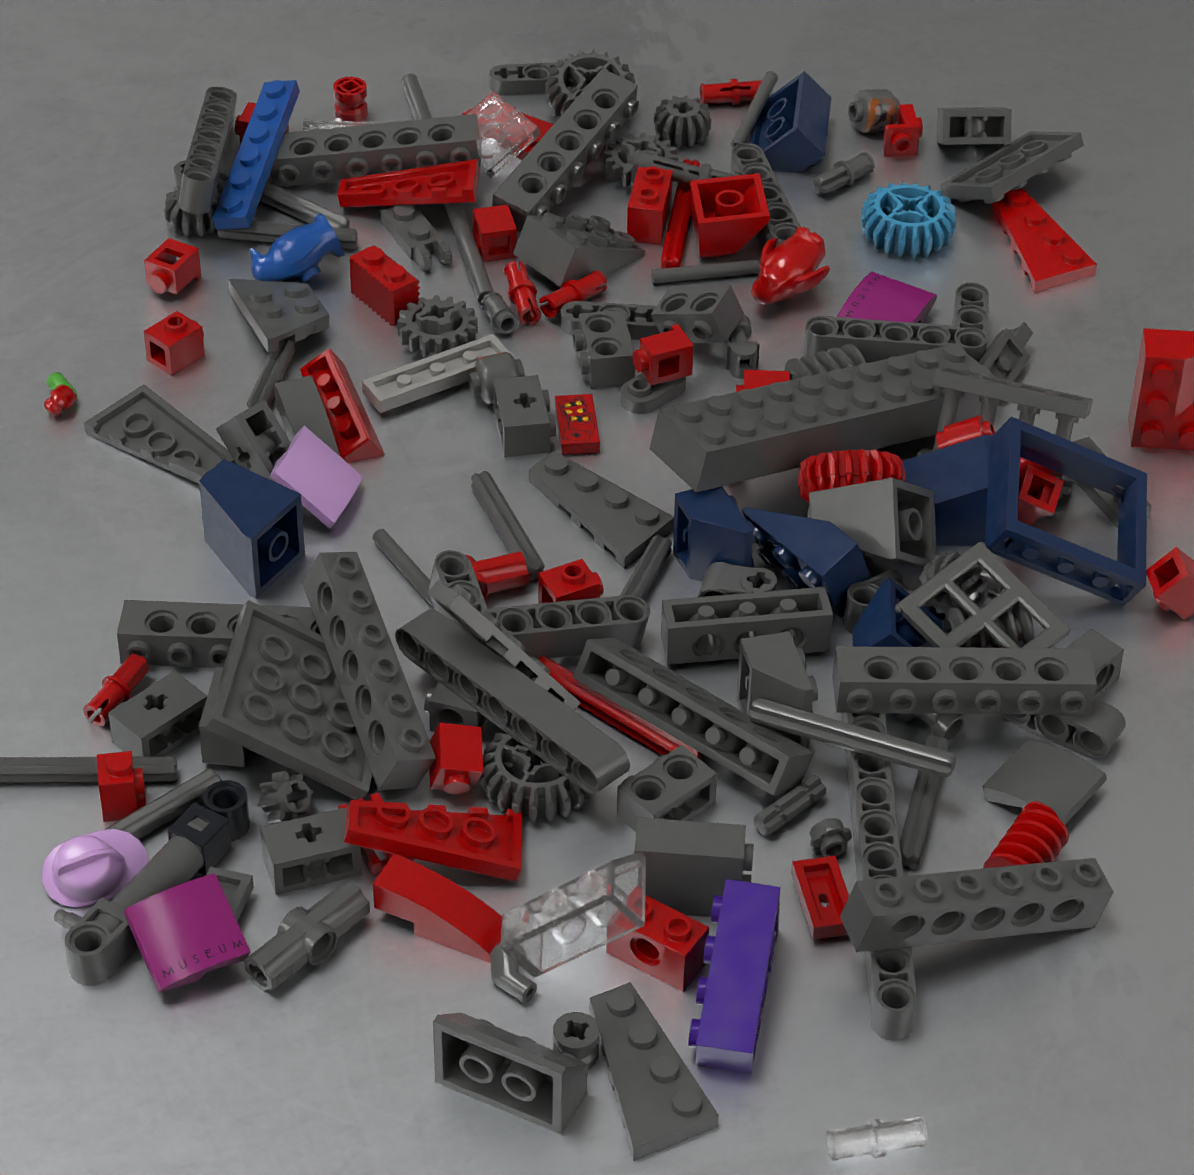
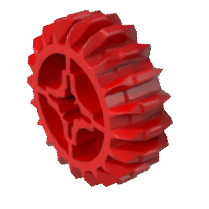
M876 449L833 450L830 453L812 455L800 462L799 475L797 476L800 497L810 503V492L889 478L906 482L903 460L895 454L887 451L879 452Z

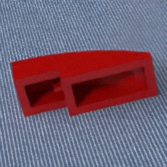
M395 853L373 882L374 908L413 922L414 935L490 963V953L493 948L501 941L511 942L515 935V927L475 895L433 870Z

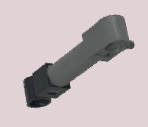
M221 780L207 787L203 795L204 807L193 803L168 829L169 841L111 901L101 897L83 917L63 909L56 911L54 915L55 922L68 930L65 935V948L69 973L74 981L85 986H95L104 983L111 978L115 971L138 948L123 913L126 908L169 888L188 882L197 872L206 875L210 866L214 867L232 848L231 842L239 840L246 835L249 830L250 820L247 791L244 786L235 781Z

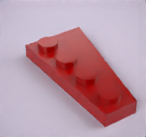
M1023 188L1006 192L1002 200L992 203L991 208L1004 234H1008L1011 239L1010 246L1014 254L1018 253L1021 259L1020 266L1024 274L1029 275L1031 279L1030 286L1034 293L1095 276L1097 264Z
M351 800L346 812L344 843L392 854L395 853L406 858H414L516 882L521 872L522 811L516 813L512 809H507L505 815L489 814L487 808L470 807L468 813L447 812L445 805L428 804V807L423 810H410L406 803Z

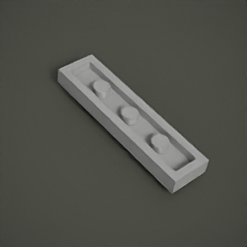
M494 334L362 380V392L376 409L382 413L469 381L468 374L475 372V362L480 357L508 352L511 355L512 353Z

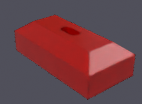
M836 856L792 861L791 874L812 939L848 935L840 915L849 898V894ZM820 903H825L827 907H823Z

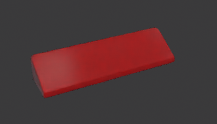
M329 348L301 367L302 376H312L327 413L340 457L347 463L385 454L350 375L339 357Z

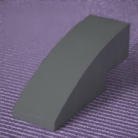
M312 376L274 383L276 408L286 428L287 437L290 442H292L294 435L305 425L340 456L327 413Z

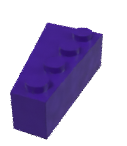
M726 879L723 896H714L711 922L718 923L716 936H707L703 963L710 964L708 978H699L696 1005H703L701 1019L692 1018L688 1047L696 1048V1065L752 1074L762 1019L760 1008L765 1006L768 977L774 958V944L777 942L779 932L780 887Z

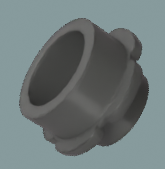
M836 818L825 819L811 828L810 846L816 855L822 854L824 857L835 855L838 857L846 851L847 841L852 839V833L850 829L844 828L841 820Z

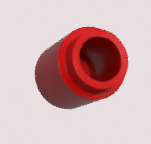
M978 415L944 426V431L936 433V442L938 449H942L979 436H993L996 432L990 420L984 421L983 417Z

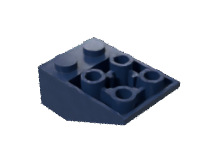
M748 507L742 510L745 520H750L755 528V543L759 547L756 550L758 557L768 567L773 568L776 565L780 568L784 578L795 589H800L801 587H825L832 612L842 618L844 616L847 590L850 585L872 578L858 543L829 521Z

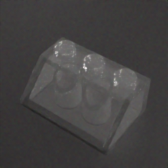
M642 852L612 860L503 913L500 949L516 961L533 978H536L645 926L646 856Z

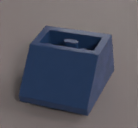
M722 486L700 492L690 489L675 493L673 555L689 579L702 582L707 567L715 562L755 568L752 558V545L756 542L755 528L750 520H745L739 511L736 499L732 495L729 496Z

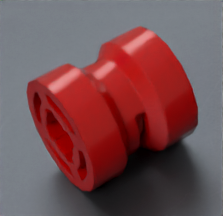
M343 77L335 81L333 84V94L337 100L334 104L335 118L347 124L359 123L365 120L368 116L367 102L364 100L367 96L366 82L358 77Z

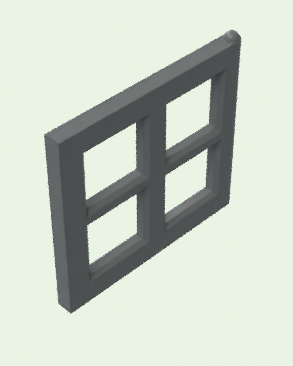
M984 542L975 544L895 605V612L900 613L933 647H961L985 629L1003 648H1020L994 622L1017 603L1045 629L1022 648H1052L1069 635L1071 630L986 548ZM977 564L1005 590L982 608L973 602L954 583ZM943 590L971 615V617L949 634H946L920 609Z

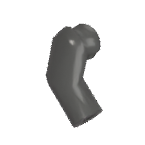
M501 941L490 953L491 979L495 985L521 1002L527 1003L535 995L537 984L518 972V957L523 956L520 946L514 942Z

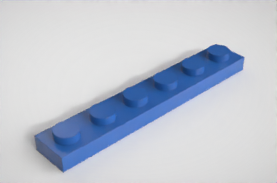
M296 80L264 82L212 218L217 230L250 228L300 93Z

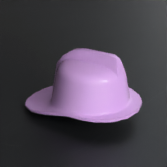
M117 829L100 830L72 837L53 848L45 858L41 871L43 887L54 901L62 906L72 908L93 905L101 897L107 900L112 899L148 863L147 851L140 840L129 832Z

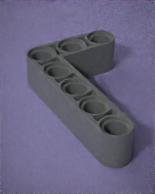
M964 283L958 286L955 294L952 326L831 316L812 317L805 325L803 356L808 354L813 356L819 351L827 352L834 347L841 348L843 345L852 344L861 352L865 362L870 363L890 357L916 353L920 350L956 344L962 347L975 361L979 362L987 350L989 292L983 285L978 283Z
M452 550L443 551L436 556L429 584V590L437 581L451 589L456 584L464 588L477 600L473 606L479 612L481 609H484L502 624L499 630L504 634L508 632L526 647L524 652L529 657L533 656L536 659L540 656L557 658L582 655L588 639L615 637L635 649L641 645L650 616V607L647 602L634 595L488 609L470 560L463 553ZM431 598L435 610L465 630Z

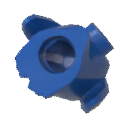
M320 213L315 216L312 223L295 227L278 237L266 255H261L254 248H251V274L255 280L280 282L300 277L302 282H305L322 272L318 264L325 256L332 254L340 258L345 254L333 228L326 217Z

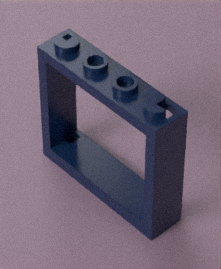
M1011 416L990 438L985 533L986 548L995 555L1121 606L1127 604L1146 586L1147 473ZM1020 457L1118 497L1117 561L1018 521Z

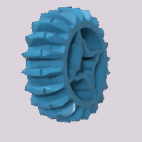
M902 181L901 185L897 186L889 183L887 188L877 187L876 193L868 195V199L864 201V207L861 210L862 233L866 235V241L874 243L875 249L884 248L886 254L897 253L900 257L911 255L915 258L917 254L928 257L931 251L935 253L940 252L942 247L949 245V241L953 238V232L956 229L955 206L951 204V199L943 196L942 191H932L930 185L925 187L918 186L917 182L914 185H906Z

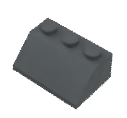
M464 1013L437 1015L433 1021L436 1083L558 1134H562L587 1095V1063L579 1061L570 1054L560 1053L537 1044L529 1037L515 1035L494 1026L487 1020L476 1019Z

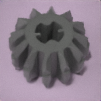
M687 95L684 98L673 96L671 100H662L661 105L656 107L654 124L659 139L669 140L671 144H676L678 148L682 145H687L691 148L694 143H704L705 137L709 136V130H711L710 112L708 105L701 103L700 98L689 99Z
M174 186L173 192L166 194L164 216L165 220H167V226L172 227L174 233L184 232L186 237L192 234H197L201 237L202 233L205 232L214 233L215 225L212 218L219 203L221 193L215 191L211 210L205 214H192L179 207L181 186Z
M955 550L948 554L942 551L939 555H936L922 569V574L919 576L921 585L960 557L959 552ZM975 566L954 583L973 602L981 606L985 603L986 597L989 594L987 586L990 581L981 575L983 568ZM945 590L926 603L936 608L937 615L942 612L946 614L950 607L958 608L961 613L963 610Z

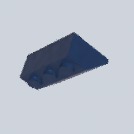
M804 71L768 98L751 132L749 143L756 144L763 150L773 171L800 173L807 167L816 166L822 161L826 151L831 96Z

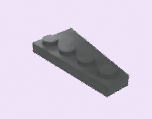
M144 384L83 423L87 435L198 484L203 475L212 470L223 459L236 464L228 449Z
M556 451L551 452L529 469V482L557 508L564 507L571 514V521L579 528L586 527L594 535V542L603 550L610 549L616 555V562L624 569L645 552L654 536L660 535L663 538L674 529V516Z
M437 581L427 594L471 636L575 711L580 705V702L549 675L551 671L533 656L529 657L524 652L526 647L508 632L504 634L499 630L502 624L484 609H481L479 612L473 606L477 600L464 588L456 584L451 589Z
M629 982L590 997V1014L599 1025V1045L609 1069L608 1076L612 1090H615L618 1100L619 1114L623 1128H626L633 1161L718 1127L719 1114L632 983Z

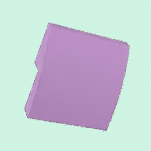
M304 425L294 435L288 450L278 459L269 477L276 483L300 493L302 505L330 528L351 500L363 476Z

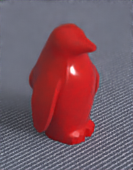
M798 227L794 235L777 247V238L767 241L760 258L758 279L754 281L751 288V295L755 301L767 306L772 305L778 301L791 298L795 294L804 293L814 288L828 275L830 271L829 266L817 269L825 257L826 251L824 239L816 232L811 233L809 228Z

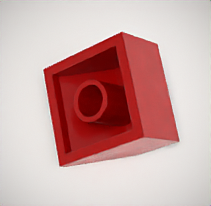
M760 173L690 181L691 217L700 258L719 257L737 253L770 222Z

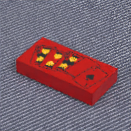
M592 394L555 396V413L561 454L599 453L600 439Z

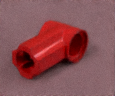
M521 551L476 561L472 556L465 555L472 564L484 600H486L490 593L529 584L526 560Z

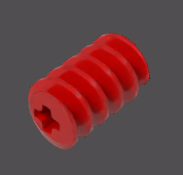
M1038 801L1027 803L999 841L997 847L992 851L990 857L984 862L983 869L1054 862L1061 853V849L1069 841L1067 827L1059 819L1055 811L1046 804Z

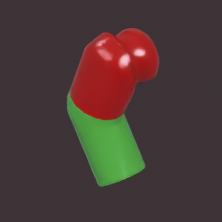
M60 372L52 373L46 381L47 386L51 390V396L44 401V407L53 416L58 417L64 409L69 410L76 403L77 392Z

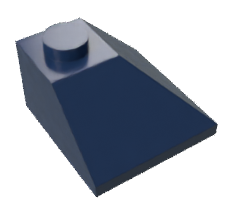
M890 577L883 581L852 629L853 646L933 647L900 613L895 612V605L907 597L909 593ZM922 606L920 609L943 630V622Z

